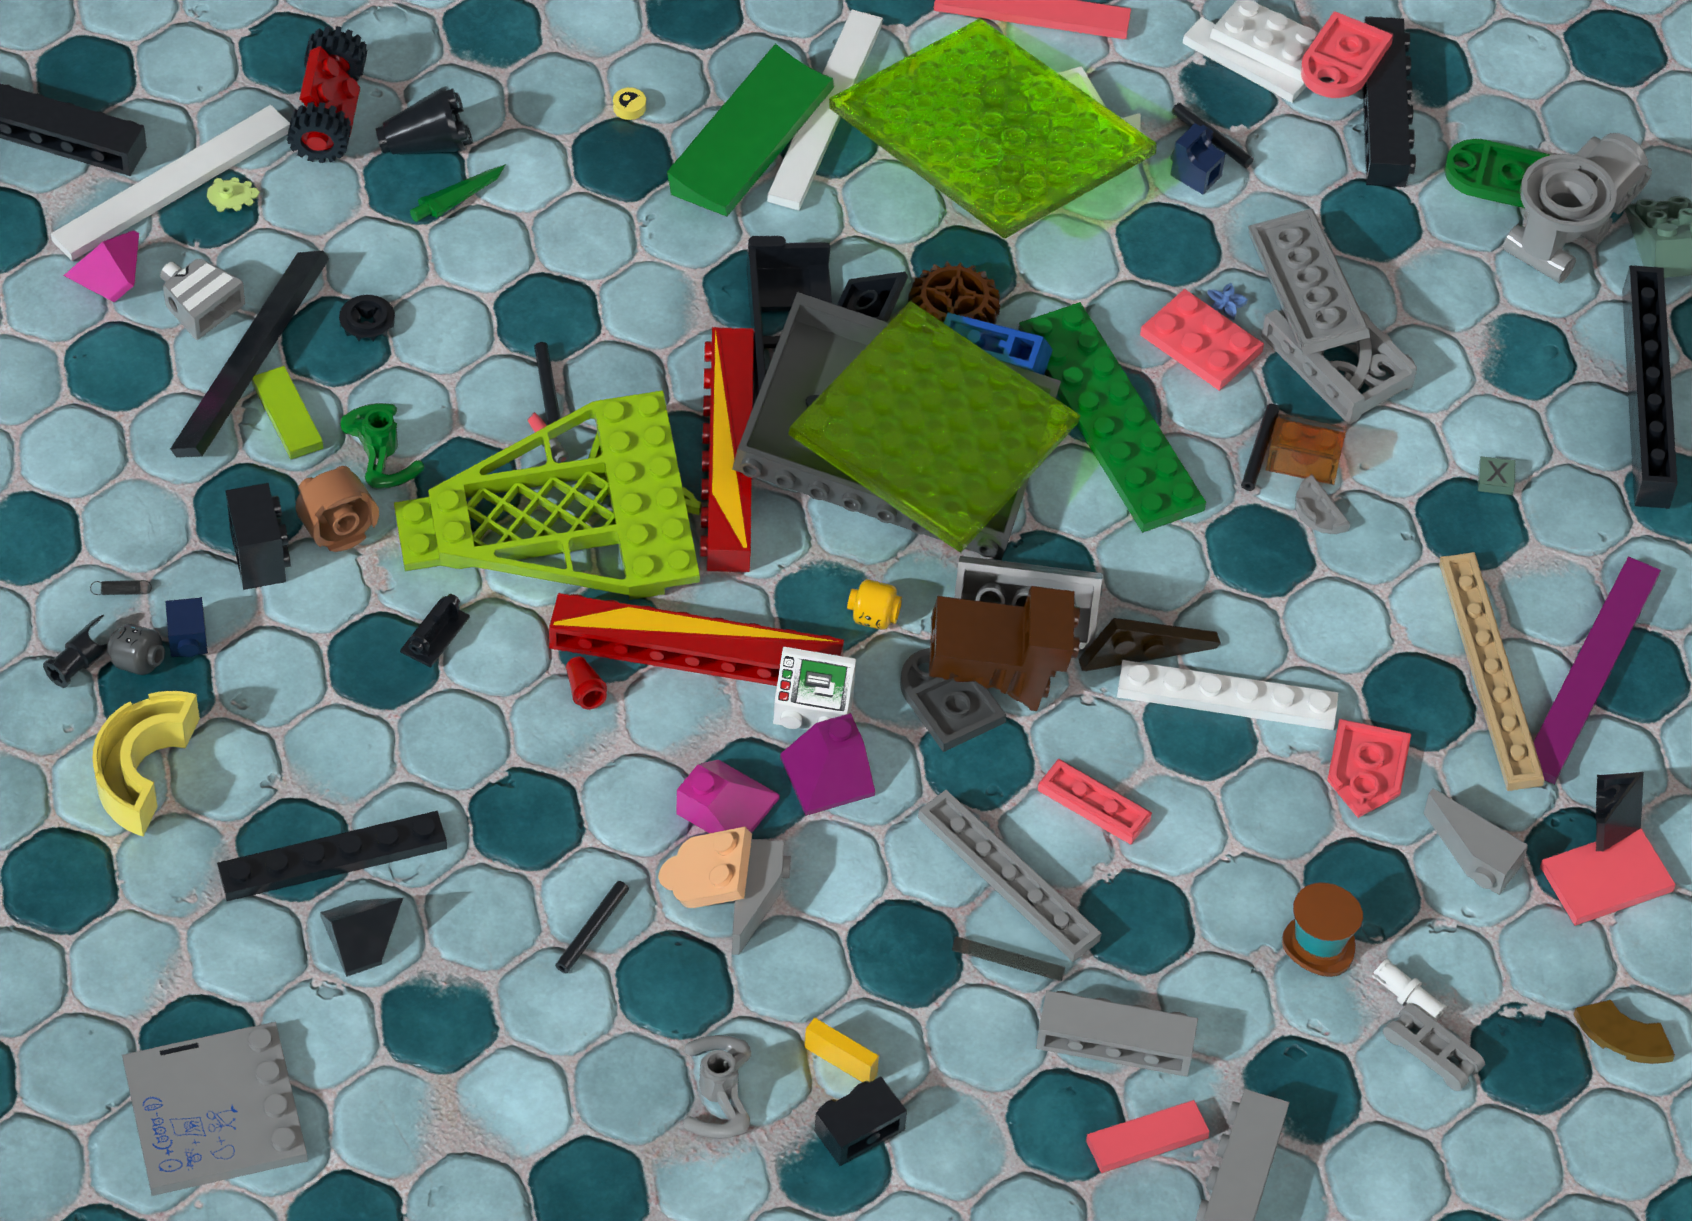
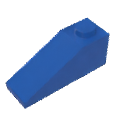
M947 313L938 339L1042 375L1045 374L1053 351L1043 336L952 313Z

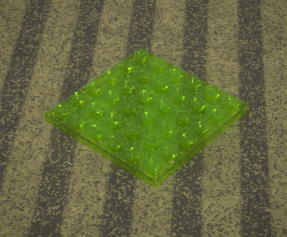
M910 301L790 426L788 435L961 553L1078 424L1081 415Z

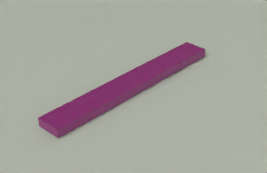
M1629 556L1627 557L1533 742L1545 781L1555 785L1659 578L1660 569Z

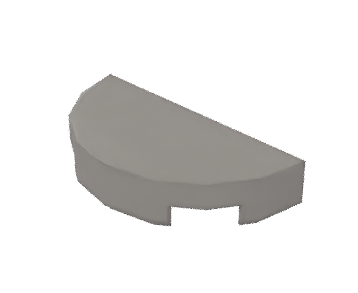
M1311 474L1304 479L1295 497V509L1300 520L1309 528L1321 533L1339 534L1349 531L1350 522L1316 478Z

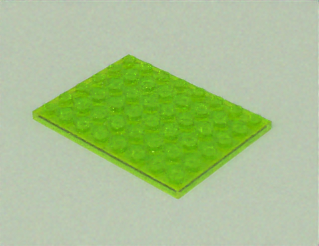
M980 18L829 98V109L1004 239L1156 154V142Z

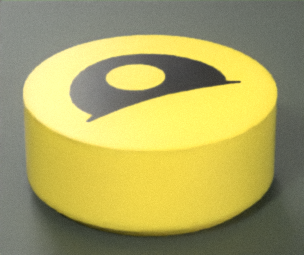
M636 88L620 89L613 96V111L622 119H637L646 111V97L642 91Z

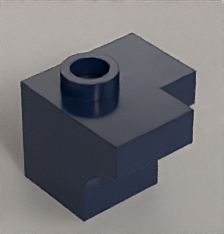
M1194 123L1175 142V148L1170 158L1173 161L1170 176L1203 195L1222 176L1226 153L1217 149L1212 144L1213 130L1204 125L1199 126Z

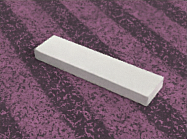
M1203 17L1183 37V44L1291 103L1307 87L1304 82L1283 74L1211 39L1212 28L1216 24Z

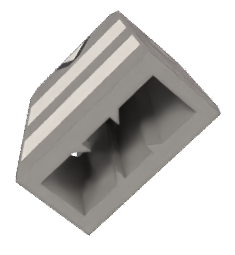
M195 259L183 269L176 263L169 262L160 273L161 279L165 281L163 289L167 308L196 340L200 339L245 305L243 282L203 259Z

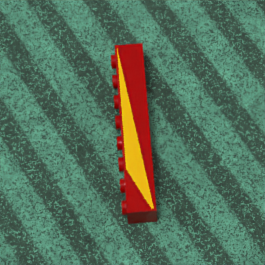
M712 327V341H705L704 362H711V368H704V389H711L710 396L704 395L703 416L710 417V423H703L702 444H709V451H702V472H709V479H702L701 500H708V507H701V528H708V536L701 535L700 557H707V571L750 572L752 477L732 470L738 446L753 410L754 328Z
M558 593L549 625V649L777 686L783 647L843 656L844 639L834 638L829 635H814L792 629L784 630L765 627L756 623L747 624L719 617L710 618L692 615L682 611L674 612L655 609L651 606L623 604L615 600L605 601L587 598L579 594L568 595Z

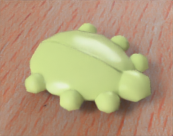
M237 177L231 178L230 181L216 178L214 184L208 188L207 198L217 208L218 212H224L225 209L231 208L235 211H240L243 204L252 206L254 203L253 199H256L260 192L257 188H251L252 183L250 181L240 183Z

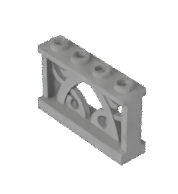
M1275 309L1266 314L1262 338L1349 425L1358 421L1361 415L1404 389L1408 390L1413 387L1417 371L1414 361L1410 356L1404 354L1386 333L1381 332L1370 321V318L1364 311L1361 312L1369 327L1370 338L1353 342L1357 344L1359 353L1357 367L1344 361H1328L1323 356L1325 350L1303 356L1283 309L1280 311ZM1381 365L1392 377L1387 380H1378L1368 375V372L1377 377L1385 376L1386 371L1378 368ZM1338 370L1345 371V377ZM1364 383L1372 387V389L1363 394L1359 392Z

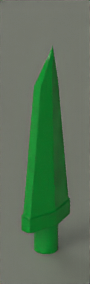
M506 164L489 169L418 199L419 206L410 210L412 219L417 222L429 215L436 218L440 217L454 206L497 180Z

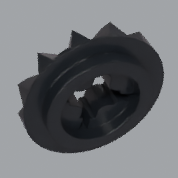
M376 295L356 296L348 300L342 306L339 313L340 327L344 328L346 336L354 335L358 341L363 338H370L374 342L376 336L386 337L388 329L394 327L395 313L393 307L387 300ZM364 316L367 319L373 317V322L364 321L361 323V317Z

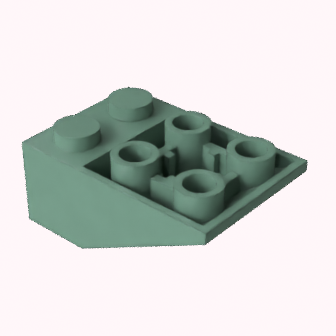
M1673 196L1667 201L1641 199L1636 201L1635 204H1629L1625 208V212L1643 266L1664 268V278L1692 275L1691 200L1682 196Z

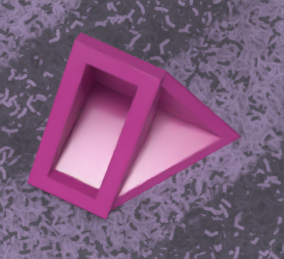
M133 230L101 242L63 276L115 303L135 284L139 233Z

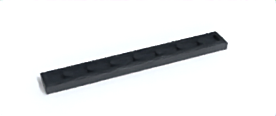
M323 250L298 252L171 446L170 450L176 458L200 457L204 455L327 264L329 258Z

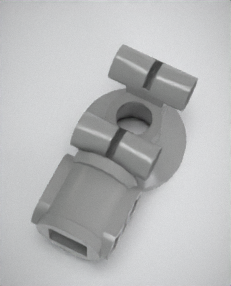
M1610 133L1602 139L1596 136L1592 137L1575 155H1550L1534 162L1526 170L1520 188L1522 204L1529 213L1526 227L1520 224L1515 225L1504 241L1503 250L1559 284L1562 283L1569 276L1576 262L1574 256L1563 250L1564 244L1573 242L1580 236L1596 245L1605 238L1612 225L1613 219L1610 218L1612 212L1620 214L1646 186L1652 170L1648 167V159L1643 149L1628 136L1620 133Z

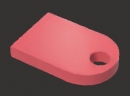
M1334 11L1302 58L1301 78L1304 84L1314 93L1328 98H1343L1355 94L1364 86L1391 46L1393 34ZM1329 77L1335 81L1326 83L1321 81L1320 78Z

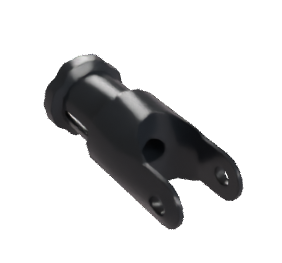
M104 615L92 620L65 644V650L55 659H48L43 663L46 675L57 686L67 687L71 683L70 678L80 669L89 668L108 651V643L99 645L92 641L88 633Z

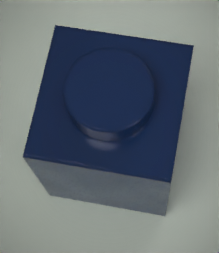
M202 597L165 601L171 657H193L200 654H208Z

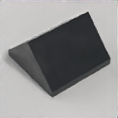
M897 272L849 279L837 305L888 322L908 275L906 272Z

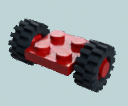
M326 26L324 32L319 28L315 31V34L312 33L310 35L304 58L306 71L299 98L303 104L298 107V110H294L287 134V142L291 144L290 149L293 152L298 150L297 155L301 158L307 155V160L313 162L314 158H318L319 163H325L326 158L330 162H334L336 157L340 159L346 153L361 87L357 84V81L364 71L367 45L365 41L361 42L362 37L358 34L353 37V31L347 29L346 33L341 32L342 27L336 26L335 31H332L331 26Z

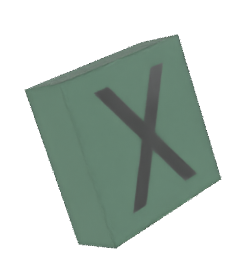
M1481 456L1478 469V491L1513 495L1515 460Z

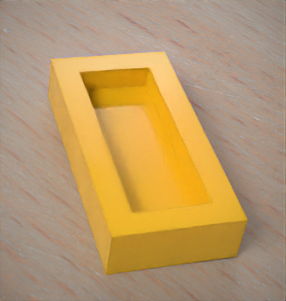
M814 1017L806 1027L805 1048L861 1082L873 1081L878 1073L879 1055Z

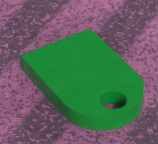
M1468 139L1457 143L1448 152L1445 163V176L1448 182L1463 194L1525 208L1520 196L1523 176L1529 166L1543 157L1550 156V154L1484 139ZM1463 161L1469 164L1470 166L1460 167L1456 165L1455 162Z

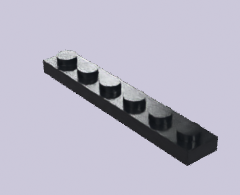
M437 810L218 862L217 866L226 901H231L447 849V839Z

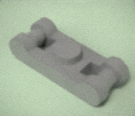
M1407 1004L1400 1011V1018L1397 1021H1390L1383 1029V1034L1389 1042L1394 1045H1401L1442 1076L1445 1083L1455 1091H1461L1469 1082L1468 1077L1471 1074H1477L1485 1066L1484 1059L1477 1051L1413 1004ZM1417 1028L1420 1031L1415 1035L1409 1029ZM1452 1056L1460 1061L1458 1066L1450 1061Z

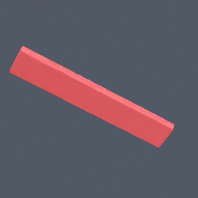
M935 0L934 11L1125 40L1131 14V8L1078 0Z

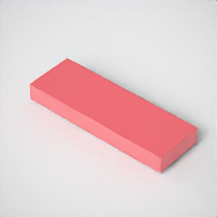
M1060 759L1054 763L1038 784L1039 792L1132 845L1151 820L1152 812Z
M1195 1100L1087 1134L1086 1142L1100 1172L1104 1173L1208 1139L1210 1131Z

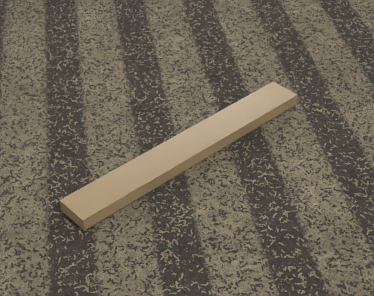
M1472 552L1440 557L1439 566L1506 789L1511 791L1543 786L1544 775L1476 554Z

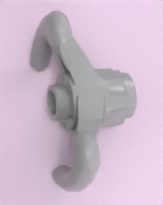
M721 1035L701 1037L685 1045V1053L689 1056L714 1050L701 1060L699 1087L701 1094L705 1098L719 1103L729 1121L725 1124H713L689 1116L683 1120V1127L699 1136L709 1138H730L744 1134L749 1127L750 1118L738 1097V1069L751 1056L748 1043L732 1036Z

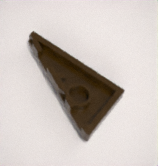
M1113 618L1078 660L1082 671H1091L1122 665V660L1143 662L1216 649L1221 642L1218 633L1215 631Z

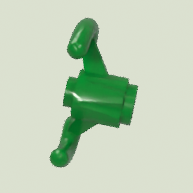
M375 403L364 405L351 410L342 416L340 420L341 430L345 434L358 437L369 459L365 481L375 489L402 485L413 480L424 470V463L416 460L407 468L397 473L384 474L387 457L394 454L398 448L397 423L394 422L393 418L397 413V407L394 404Z

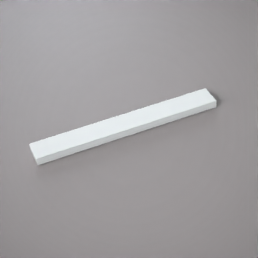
M851 10L823 71L824 75L833 78L834 89L793 137L768 192L767 202L800 210L882 27V17Z
M269 105L52 232V241L73 261L97 247L101 242L111 239L287 135L290 123L272 105Z

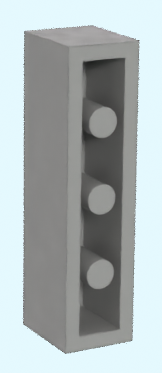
M1046 990L1036 1049L1188 1077L1198 1018L1189 1017L1181 1012L1167 1013L1151 1010L1143 1005L1129 1006L1113 1003L1105 998L1091 999L1075 996L1067 991L1053 992Z
M1244 1089L1240 1103L1232 1102L1226 1123L1233 1125L1230 1135L1223 1133L1216 1156L1222 1157L1220 1168L1215 1166L1211 1168L1206 1189L1212 1190L1209 1201L1201 1200L1196 1221L1255 1220L1284 1126L1289 1102Z

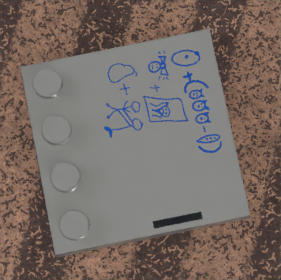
M276 1022L122 1055L152 1196L308 1162Z

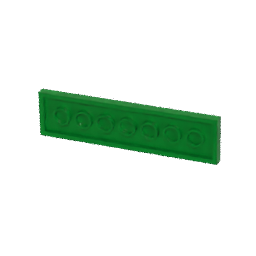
M1081 302L1019 322V331L1043 336L1052 347L1053 351L1045 371V376L1061 381L1057 392L1058 397L1141 532L1143 533L1205 511V499Z

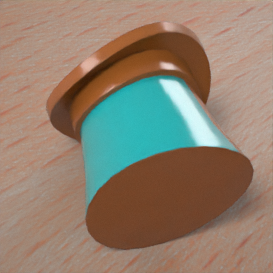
M1330 883L1307 885L1295 897L1293 903L1295 919L1286 926L1283 932L1282 946L1295 963L1309 972L1326 977L1338 976L1347 971L1354 959L1356 949L1354 934L1361 927L1363 921L1361 905L1349 891L1340 886Z

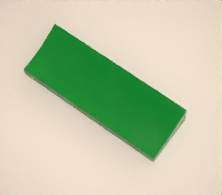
M775 43L669 168L667 175L671 195L727 217L834 89L833 78L803 64Z

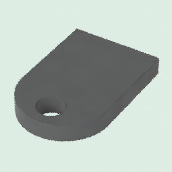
M930 648L914 653L904 663L900 679L901 692L943 752L1006 722L1005 712L989 690L979 683L956 682L953 678L945 680L943 678L930 677L929 673L919 670V665L929 663Z

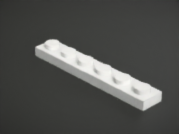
M1122 660L1117 697L1333 730L1336 719L1338 692Z

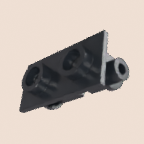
M454 594L441 597L400 649V653L431 668L470 618L469 614L459 609V598Z

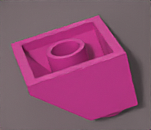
M718 759L698 764L678 787L676 814L708 833L746 827L752 833L780 799V795Z

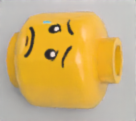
M866 579L860 584L859 589H851L847 609L853 610V620L855 623L885 630L889 627L890 623L896 624L901 609L902 596L897 595V589L891 584Z

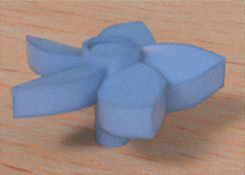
M1232 283L1225 285L1223 293L1218 290H1208L1207 292L1208 296L1215 301L1211 307L1218 312L1224 309V314L1232 320L1236 317L1237 308L1243 307L1248 301L1243 295L1234 294Z

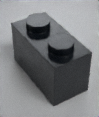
M880 1076L871 1082H861L848 1095L839 1100L831 1099L825 1102L816 1112L814 1132L838 1165L842 1166L903 1132L906 1125L907 1110Z

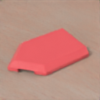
M1339 719L1327 781L1357 818L1400 796L1411 733Z

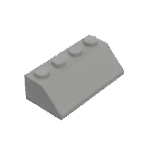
M960 556L954 598L1024 607L1031 586L1074 591V606L1080 607L1079 624L1077 629L1074 628V636L1080 638L1079 649H1087L1095 640L1102 573Z

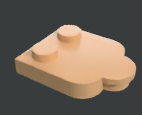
M740 827L689 838L681 845L677 855L671 857L662 865L658 876L659 882L667 890L673 891L674 896L687 908H697L744 899L752 833L746 827Z

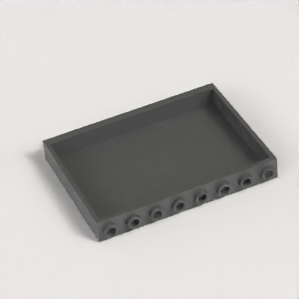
M797 292L738 446L732 470L741 472L748 477H756L771 482L784 489H791L809 495L816 500L827 501L841 506L848 511L859 512L877 518L881 522L909 529L916 534L927 535L942 540L949 545L977 552L984 557H992L1002 561L1061 381ZM811 395H840L844 397V405L841 408H809L806 405V398Z

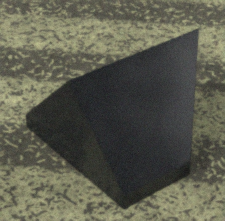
M1644 772L1597 775L1596 851L1607 850L1641 828Z
M403 898L356 900L320 912V917L346 977L382 965V959Z

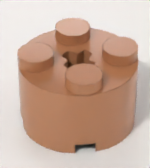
M339 466L314 478H306L298 486L299 495L296 500V513L319 547L325 546L329 551L334 552L350 549L366 538L364 533L370 525L374 528L378 522L379 509L358 476L347 466Z

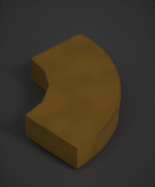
M1612 1000L1575 1008L1573 1015L1579 1026L1590 1039L1603 1049L1607 1047L1616 1053L1626 1056V1060L1648 1064L1673 1062L1675 1053L1661 1023L1646 1024L1632 1020L1621 1013Z

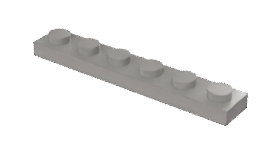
M947 790L919 809L918 818L1072 962L1100 941L1101 932Z

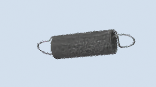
M140 581L100 582L102 595H140L141 593Z

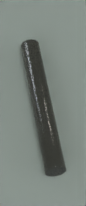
M958 936L955 937L952 951L1061 982L1066 969L1064 966Z

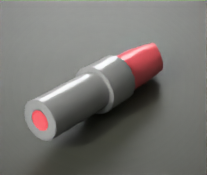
M535 412L527 420L534 432L547 426ZM558 437L549 440L552 457L557 463L567 462L569 455L557 440Z

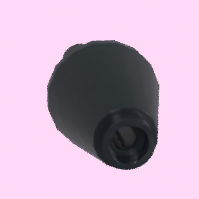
M448 86L441 87L383 122V126L376 128V135L383 154L388 152L392 154L445 153L467 150V145L473 144V139L468 125H465L459 116V113L464 111L459 93H455L454 89H449Z

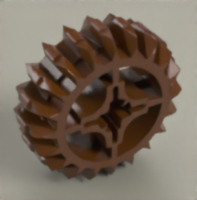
M946 261L943 268L934 264L931 272L923 270L920 278H915L911 292L908 295V311L910 317L913 318L914 327H921L923 335L932 334L933 338L939 339L947 313L996 324L1001 305L999 304V290L996 289L994 280L987 279L986 271L976 273L975 265L969 268L963 267L961 261L957 266H951Z

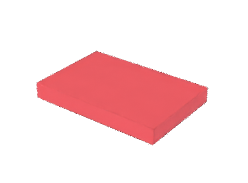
M1641 828L1605 851H1596V842L1543 859L1540 865L1541 870L1575 926L1671 893L1676 885Z

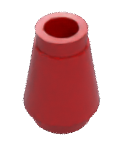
M578 656L570 659L566 664V670L573 701L587 710L599 707L605 702L607 697L606 683L584 657Z

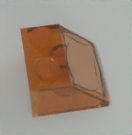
M1279 413L1271 440L1266 471L1304 479L1312 474L1318 482L1334 485L1347 428Z

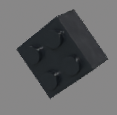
M269 483L225 490L230 534L243 590L286 582L285 568L291 567L287 547L289 545L287 530L280 518L282 517L279 497L271 496Z

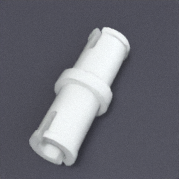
M1385 959L1372 976L1373 979L1379 981L1398 997L1397 1002L1402 1006L1413 1004L1435 1021L1439 1020L1447 1008L1445 1004L1439 1002L1421 987L1422 982L1417 978L1412 980L1392 964L1389 959Z

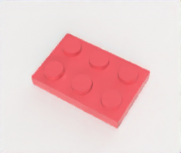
M1186 289L1182 290L1141 326L1140 336L1219 391L1263 352L1264 347L1263 342Z

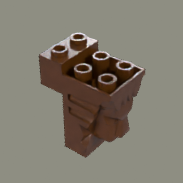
M1031 586L1024 607L937 596L931 615L929 676L945 680L953 678L956 682H977L984 686L985 689L993 687L1000 690L1001 693L1006 694L1007 692L1011 698L1023 703L1030 711H1038L1042 697L1047 698L1049 695L1050 677H1055L1056 671L1067 672L1071 658L1076 659L1078 656L1080 638L1074 636V628L1077 629L1079 624L1080 607L1074 606V591Z

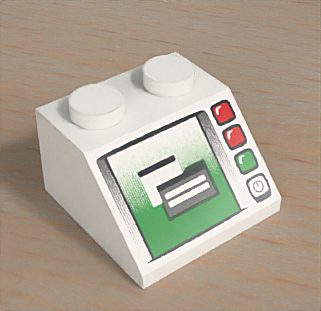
M783 647L774 702L773 724L782 725L789 729L800 728L808 730L815 723L851 713L856 659Z

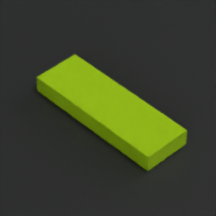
M285 366L255 375L252 379V385L290 460L324 449L323 440Z

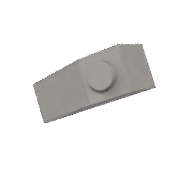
M1432 788L1428 794L1424 815L1466 875L1472 878L1479 886L1490 889L1500 895L1522 866L1528 844Z
M751 839L744 899L735 900L732 936V954L740 955L781 894L782 878H790L791 856H783L784 841Z

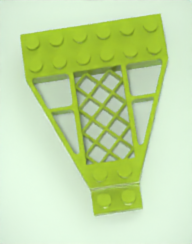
M663 390L593 401L429 489V497L394 502L405 571L436 566L456 569L477 567L625 594L629 596V600L665 595V588L700 582V573ZM588 419H595L601 455L595 458L563 463L555 462L552 458L549 440ZM544 446L547 460L545 465L488 474L536 447ZM606 476L607 481L603 480L600 477ZM578 480L573 488L564 483ZM588 481L602 489L594 500L580 493ZM543 486L538 493L530 489ZM553 487L566 494L558 506L545 498ZM500 492H507L503 498H500L494 494ZM518 492L531 500L523 512L510 504ZM608 494L610 496L612 512L600 505ZM472 497V499L467 503L466 498ZM482 498L496 505L488 517L474 509ZM574 499L587 507L579 518L565 511ZM538 505L552 513L544 524L530 516ZM503 510L517 518L508 530L494 522ZM594 512L608 520L604 526L596 528L589 526L586 522ZM469 517L481 523L473 535ZM558 518L572 525L570 530L564 533H556L550 528ZM524 523L537 531L532 538L521 539L515 533ZM488 529L501 536L497 543L489 545L483 543L480 539ZM619 544L625 579H615L573 571L570 551ZM564 553L566 569L517 560Z

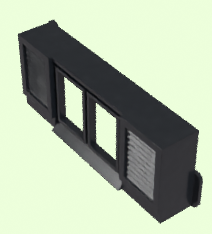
M752 236L748 240L747 281L751 328H754L753 357L756 399L766 375L764 348H776L780 336H763L761 311H790L797 292L832 303L829 273L830 242L786 243V239L783 236ZM811 395L806 398V405L809 408H841L844 405V397L840 395Z

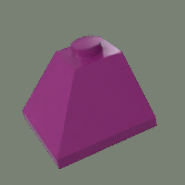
M851 713L815 723L780 754V759L805 816L875 796V788L864 741Z

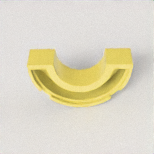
M162 691L148 694V699L133 705L131 702H128L117 709L105 721L97 734L93 746L92 759L99 799L109 816L117 824L134 834L144 836L158 807L154 782L142 777L138 773L137 767L146 756L156 750L168 747H187L200 720L197 695L194 693Z

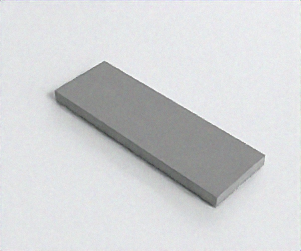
M1313 208L1248 226L1250 238L1303 356L1370 338L1369 327Z

